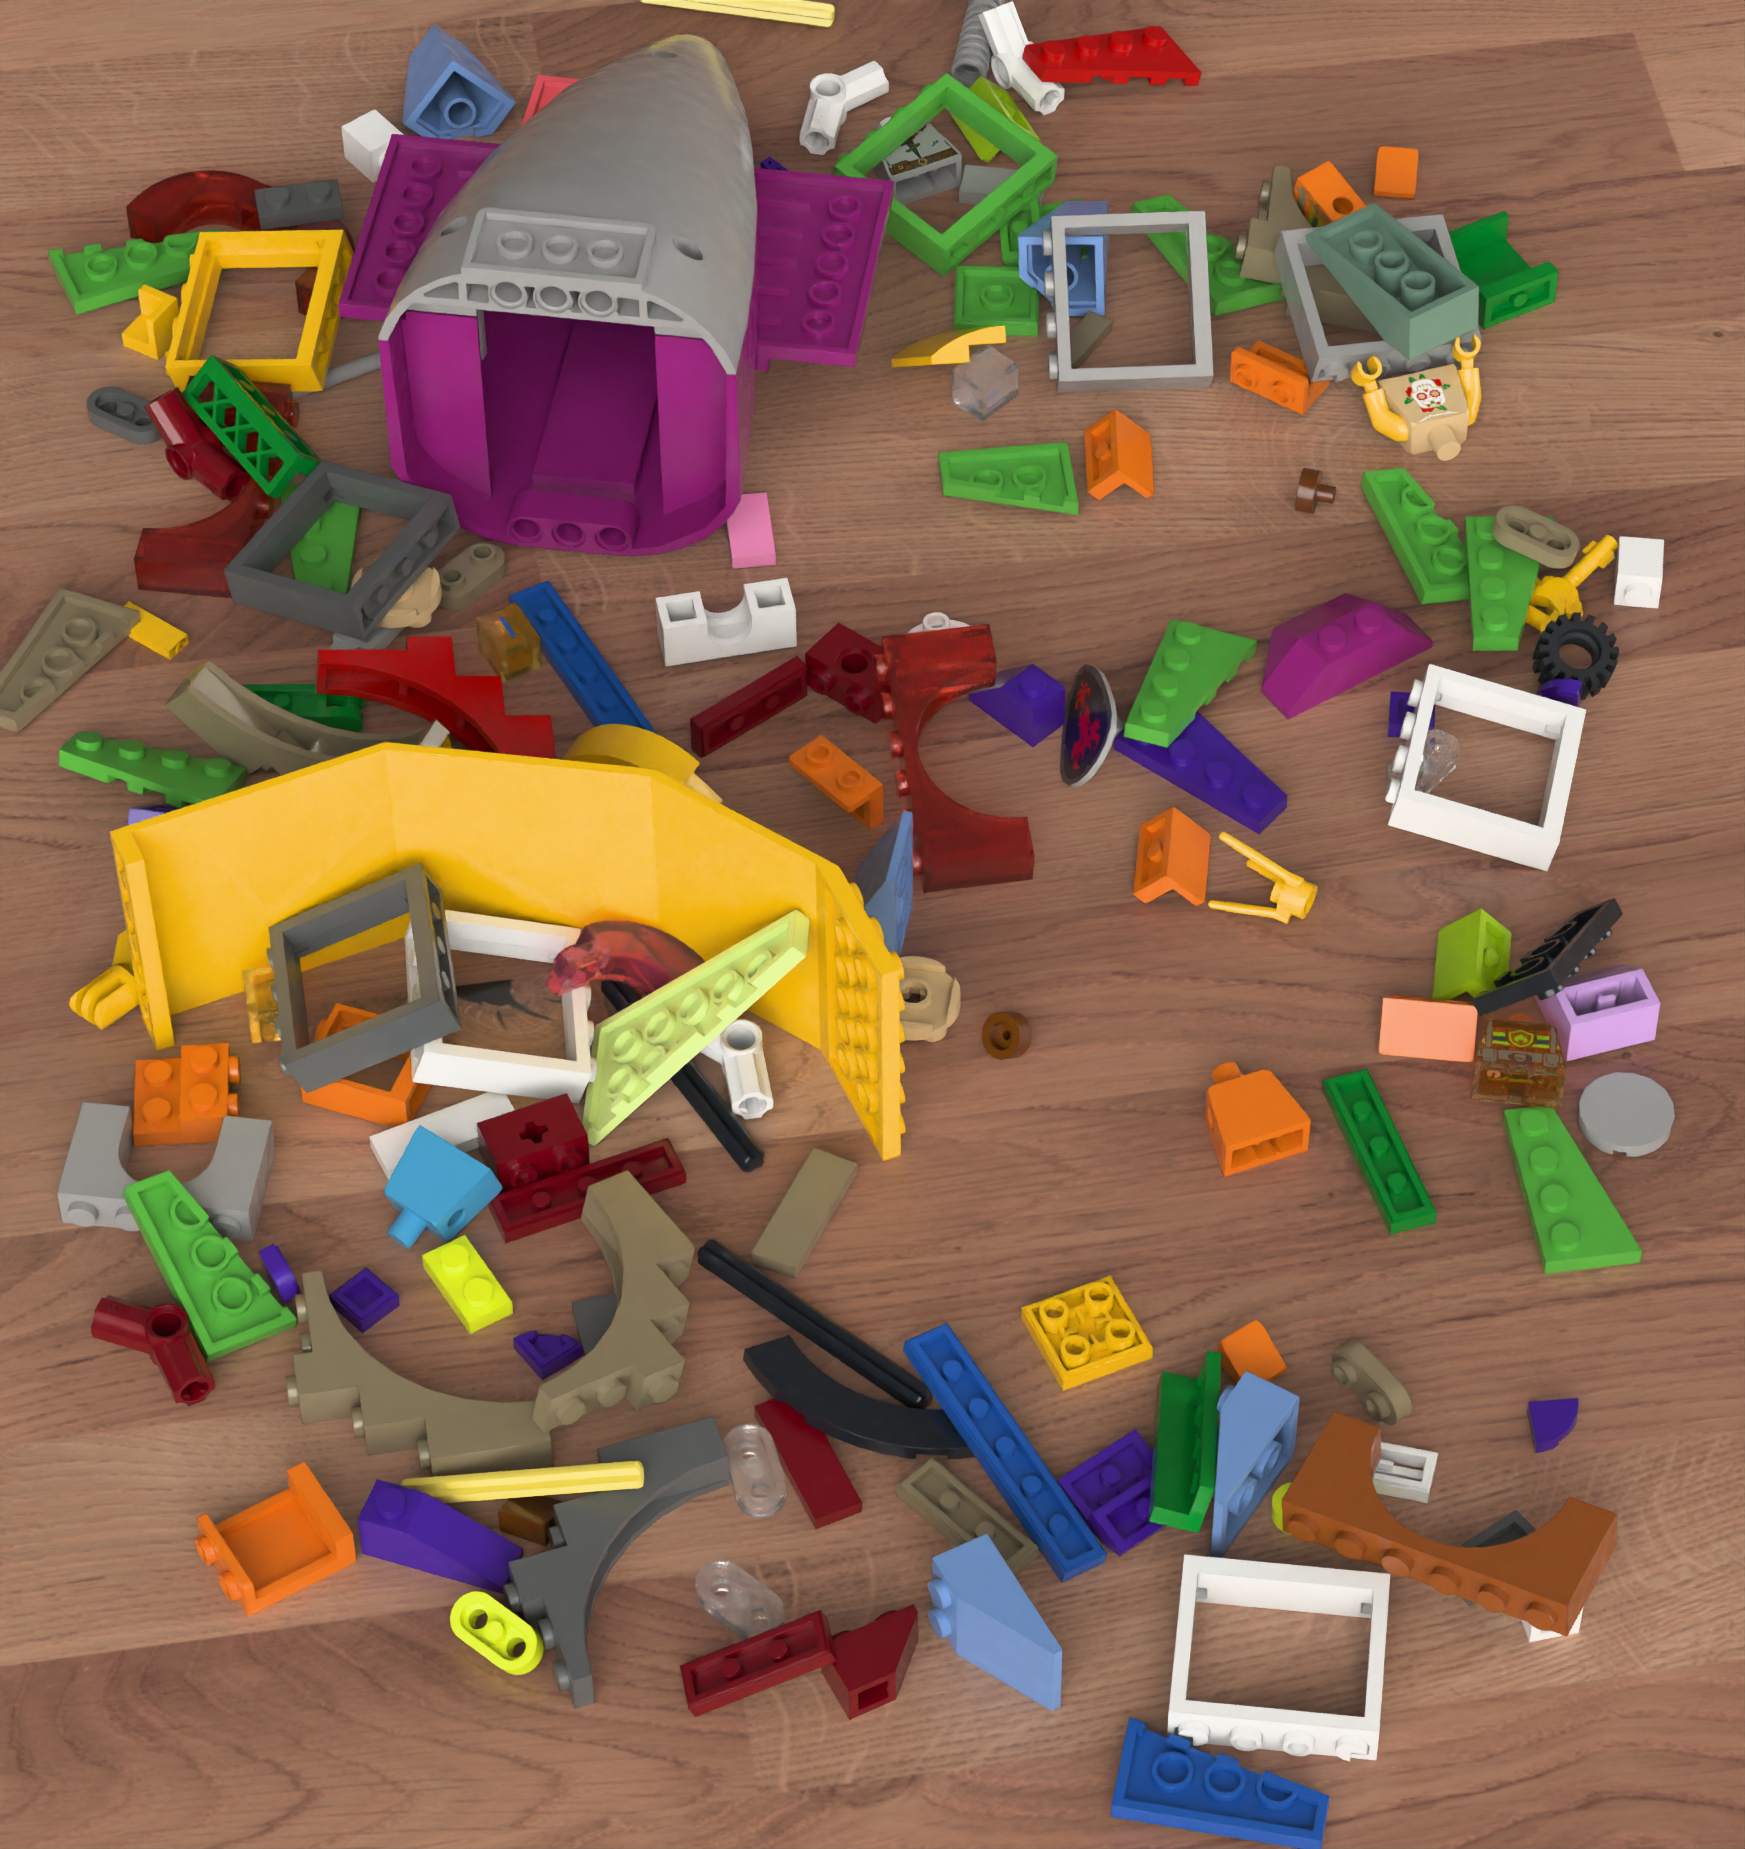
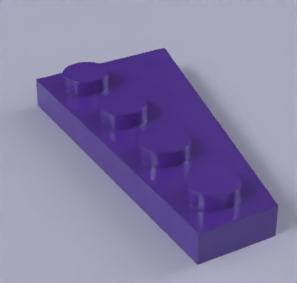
M1196 711L1195 719L1168 748L1123 737L1124 729L1114 738V750L1258 834L1287 808V795L1198 711Z

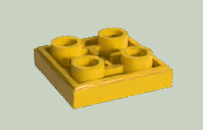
M1111 1275L1021 1307V1319L1062 1391L1153 1358L1152 1345Z

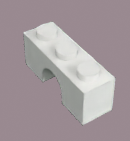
M781 578L743 584L744 596L741 603L734 609L722 613H713L705 610L700 591L655 598L657 635L665 667L797 646L796 608L788 579Z

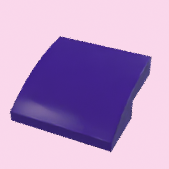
M1136 1429L1057 1480L1093 1534L1119 1557L1166 1527V1525L1149 1522L1153 1451Z

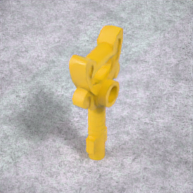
M1605 535L1598 543L1593 540L1582 550L1583 558L1562 578L1545 576L1541 580L1537 577V585L1534 596H1532L1526 623L1538 629L1541 636L1547 624L1551 620L1556 622L1560 615L1566 614L1568 620H1570L1573 612L1581 613L1582 617V603L1579 601V594L1576 588L1598 566L1604 569L1615 558L1614 551L1618 548L1617 541L1610 535ZM1533 605L1545 607L1546 612L1550 614V616L1540 611L1539 609L1533 607Z

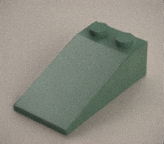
M1376 203L1306 234L1308 245L1380 336L1408 360L1478 328L1479 286Z

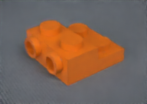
M229 1043L181 1045V1058L135 1060L133 1115L135 1146L218 1142L224 1116L240 1117L239 1094L232 1093V1085L241 1083L239 1056H231Z

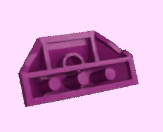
M1344 593L1273 628L1261 692L1288 720L1432 648L1433 641L1407 614L1374 601Z

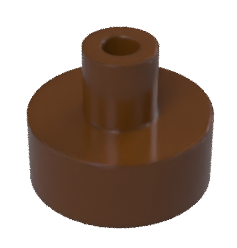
M1303 468L1296 494V511L1313 514L1318 501L1334 503L1336 487L1321 484L1322 471Z
M1014 1011L997 1012L990 1015L982 1029L983 1045L986 1051L996 1059L1003 1060L1021 1057L1028 1050L1031 1043V1029L1028 1021L1023 1015Z

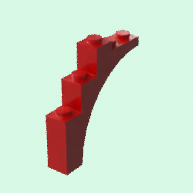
M407 636L406 649H336L317 651L316 694L353 696L381 702L418 715L429 722L437 720L449 731L450 735L471 751L556 759L551 715H505L501 676H456L452 636Z

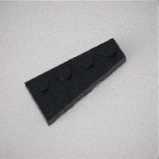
M1615 898L1573 914L1544 939L1545 944L1524 955L1520 959L1521 966L1512 972H1504L1494 980L1495 989L1482 991L1476 995L1472 1002L1478 1014L1482 1016L1537 995L1539 1000H1544L1562 991L1565 987L1563 984L1564 980L1580 971L1579 963L1597 951L1595 945L1612 934L1611 927L1623 915Z

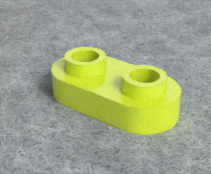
M475 1591L463 1595L454 1604L450 1615V1624L455 1635L497 1667L512 1675H522L532 1671L539 1664L544 1651L543 1639L540 1633L500 1602L484 1592ZM482 1614H487L488 1620L486 1625L481 1629H476L475 1623L477 1618ZM520 1642H525L526 1648L524 1653L519 1657H514L513 1650L515 1646Z

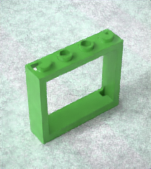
M948 73L943 75L934 84H927L921 90L919 96L909 105L899 107L893 113L891 119L880 129L870 131L862 144L851 153L847 152L841 155L833 168L834 175L867 178L864 176L943 109H947L1022 166L943 234L939 233L893 198L885 233L943 277L1055 182L1058 158L1055 153Z

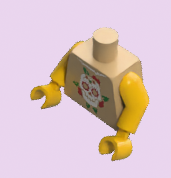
M1476 335L1472 336V352H1464L1460 348L1459 337L1455 340L1451 352L1455 360L1461 363V370H1457L1455 364L1380 380L1376 383V379L1382 372L1380 360L1375 356H1371L1367 360V367L1371 375L1364 373L1362 365L1358 361L1352 367L1351 379L1358 386L1365 388L1366 393L1362 394L1375 430L1399 442L1409 454L1415 455L1434 450L1436 456L1442 461H1448L1456 457L1461 450L1460 444L1467 440L1468 426L1475 422L1481 403L1479 368H1474L1473 359L1481 347L1479 338Z

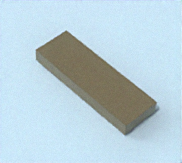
M813 1147L753 1248L751 1263L796 1279L857 1175V1163Z
M934 1457L929 1458L896 1485V1496L954 1546L958 1547L984 1534H988L1014 1576L1039 1557V1546Z

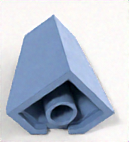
M434 24L409 57L402 122L422 137L454 139L475 135L476 138L492 135L517 103L466 45Z
M1066 201L1019 233V277L1031 288L1035 287L1045 296L1044 271H1051V256H1043L1042 230H1049L1051 216L1109 214L1108 201ZM1109 235L1065 236L1069 316H1085L1089 311L1105 316ZM1082 245H1087L1088 258H1082ZM1046 297L1053 307V297Z

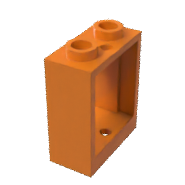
M336 1003L328 1019L320 1021L314 1041L316 1042L380 1014ZM407 1051L394 1057L406 1062L390 1092L346 1079H340L309 1093H306L301 1087L303 1103L393 1128L415 1120L433 1085L412 1082L411 1051Z

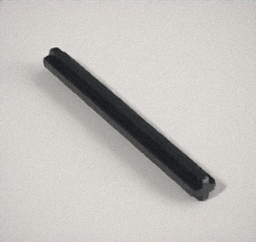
M614 970L601 978V991L618 1012L642 999V996L623 972ZM690 1060L670 1079L741 1170L751 1172L755 1168H760L764 1163V1151L694 1062Z
M710 1239L698 1250V1263L905 1406L925 1409L932 1402V1393L923 1381L718 1241Z

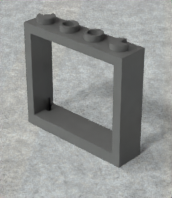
M322 460L223 571L235 604L364 640L461 527L450 494ZM334 501L410 521L347 594L271 573Z
M421 863L269 927L271 947L267 949V958L274 970L275 979L270 984L273 998L278 1005L279 1016L274 1018V1023L282 1041L283 1051L278 1053L279 1063L286 1076L291 1074L306 1093L462 1029L443 895L441 889ZM410 912L421 998L310 1044L300 958Z

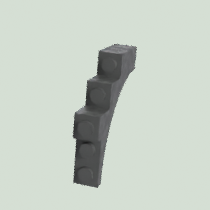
M714 1417L598 1448V1464L640 1461L644 1468V1485L636 1489L597 1491L594 1494L553 1505L555 1526L547 1528L552 1550L508 1562L510 1583L503 1585L507 1607L514 1614L519 1613L521 1619L533 1628H538L545 1650L554 1649L557 1660L552 1662V1669L557 1687L560 1692L569 1691L575 1709L595 1703L593 1677L587 1654V1634L595 1601L610 1570L631 1543L661 1517L693 1498L730 1485L729 1457Z

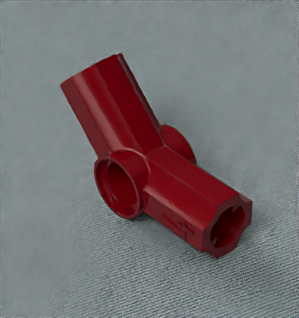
M178 387L158 396L144 406V409L167 445L165 449L167 461L180 478L189 480L194 477L221 500L227 499L230 502H234L244 495L246 487L251 482L250 474L241 464L223 451L222 445L213 431L199 423Z
M110 1295L106 1298H101L95 1309L91 1325L93 1338L148 1353L152 1362L159 1367L175 1403H185L188 1406L204 1401L206 1396L215 1389L214 1378L192 1335L187 1313L183 1308L167 1303L151 1308Z

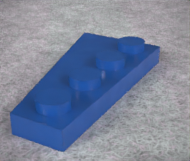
M1129 1717L1111 1805V1817L1298 1849H1322L1330 1796L1268 1771L1261 1775L1239 1766L1240 1760L1222 1753L1215 1757L1190 1747L1191 1741L1172 1733L1167 1738L1147 1730L1146 1723Z

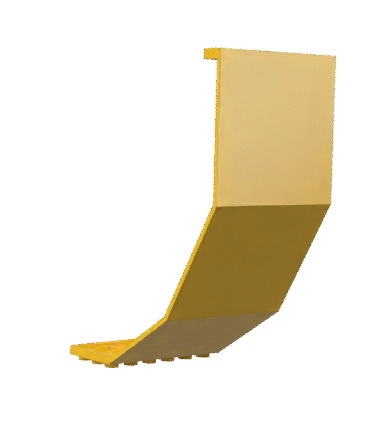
M383 742L110 831L141 1017L157 1051L175 1046L170 1016L275 981L274 970L267 958V949L271 947L270 926L419 863L424 866L441 889L445 910L580 928L582 948L588 950V956L661 963L682 975L797 909L810 919L806 957L747 1010L820 1049L882 1160L885 1161L901 1155V1134L905 1133V1123L900 1112V1104L905 1103V1094L900 1083V1074L905 1072V1065L900 1053V1043L905 1041V1035L900 1022V1012L904 1011L905 1005L899 989V980L904 979V969L898 954L895 951L889 952L886 948L882 928L877 918L874 916L869 918L865 912L864 901L859 887L855 882L848 883L838 865L655 769ZM410 912L301 957V972L405 938V933L411 921Z

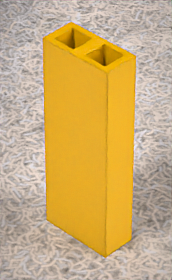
M130 601L124 605V607L139 611L141 621L127 635L169 660L189 643L188 635Z

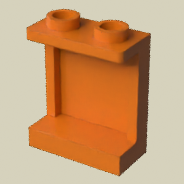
M305 1462L286 1470L289 1488L216 1525L213 1524L207 1513L196 1517L199 1537L194 1539V1544L199 1556L206 1566L214 1563L220 1572L218 1581L225 1596L231 1603L238 1600L248 1617L357 1562L353 1532Z

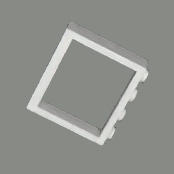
M1429 664L1423 681L1414 679L1407 705L1415 708L1413 713L1407 712L1399 738L1407 740L1406 746L1399 745L1392 766V771L1399 773L1398 779L1391 778L1385 797L1387 802L1392 803L1388 825L1548 871L1560 842L1586 709ZM1433 705L1555 740L1538 826L1414 790Z
M445 910L450 949L559 964L566 1060L444 1044L441 1037L410 1050L412 1082L539 1099H550L567 1093L572 1103L579 1104L588 1082H594L597 1073V1060L595 1057L590 1056V1047L594 1036V1023L587 1018V1011L591 1001V986L585 984L584 980L588 965V950L582 948L580 928ZM411 921L405 933L408 1003L421 998Z
M1184 1554L1167 1738L1172 1733L1191 1741L1193 1746L1213 1744L1233 1746L1242 1751L1264 1749L1285 1751L1294 1756L1316 1754L1337 1756L1347 1761H1350V1758L1376 1760L1380 1732L1390 1574ZM1204 1602L1371 1618L1364 1717L1186 1700L1195 1603Z

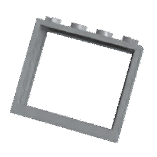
M1205 211L1051 216L1049 230H1042L1043 256H1051V271H1044L1045 297H1053V312L1046 313L1047 338H1055V354H1048L1049 379H1057V393L1211 388L1214 372ZM1185 232L1192 364L1072 369L1065 236Z
M1443 214L1396 219L1461 272ZM1321 227L1281 231L1273 257L1310 382L1328 380L1339 382L1346 378H1351L1352 367L1358 361L1361 363L1364 373L1371 375L1367 367V360L1371 356L1377 357L1381 362L1382 372L1379 377L1390 373H1415L1450 364H1455L1456 368L1461 366V363L1455 360L1451 352L1457 338L1411 360L1404 357L1385 340L1328 346L1304 267L1323 264L1306 242V234ZM1479 328L1459 336L1460 348L1464 352H1472L1471 338L1473 335H1476L1482 343Z

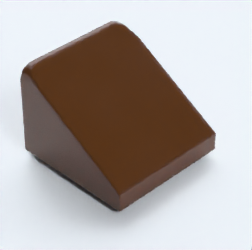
M547 1496L509 1498L498 1512L500 1531L546 1547L549 1543L547 1528L555 1526L553 1505L562 1503V1501Z

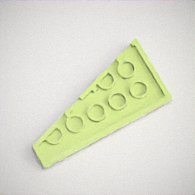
M797 909L595 1025L591 1057H595L597 1060V1073L595 1081L588 1082L582 1120V1124L588 1134L589 1144L592 1146L598 1144L806 957L810 919Z

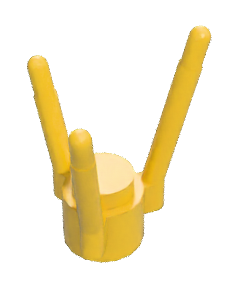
M1221 832L1219 834L1221 841L1249 858L1246 862L1249 868L1275 882L1270 901L1276 903L1277 907L1271 908L1210 900L1208 902L1209 908L1274 918L1285 924L1289 923L1292 915L1302 920L1308 915L1317 894V885L1307 882L1303 877L1287 871L1228 833Z

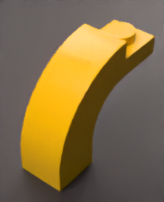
M606 724L594 727L578 736L562 758V760L655 769L718 803L723 801L694 773L700 763L693 756L668 739L639 727L624 724Z

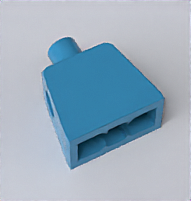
M419 1125L385 1186L384 1195L400 1213L386 1231V1234L407 1250H410L425 1229L443 1241L452 1240L500 1193L503 1186L490 1168Z

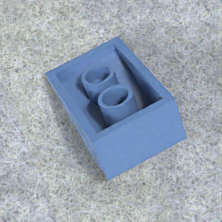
M903 811L859 864L854 880L862 894L865 912L869 918L873 916L877 918L882 928L886 948L889 952L895 951L899 958L913 906L912 812Z
M1248 1371L1243 1374L1235 1387L1228 1385L1225 1388L1216 1408L1220 1413V1424L1217 1436L1218 1456L1211 1557H1224L1295 1456L1300 1397Z
M984 1534L933 1557L932 1580L928 1582V1590L932 1598V1609L928 1610V1618L937 1637L940 1639L946 1637L957 1655L1047 1709L1053 1711L1060 1708L1062 1648L988 1534Z

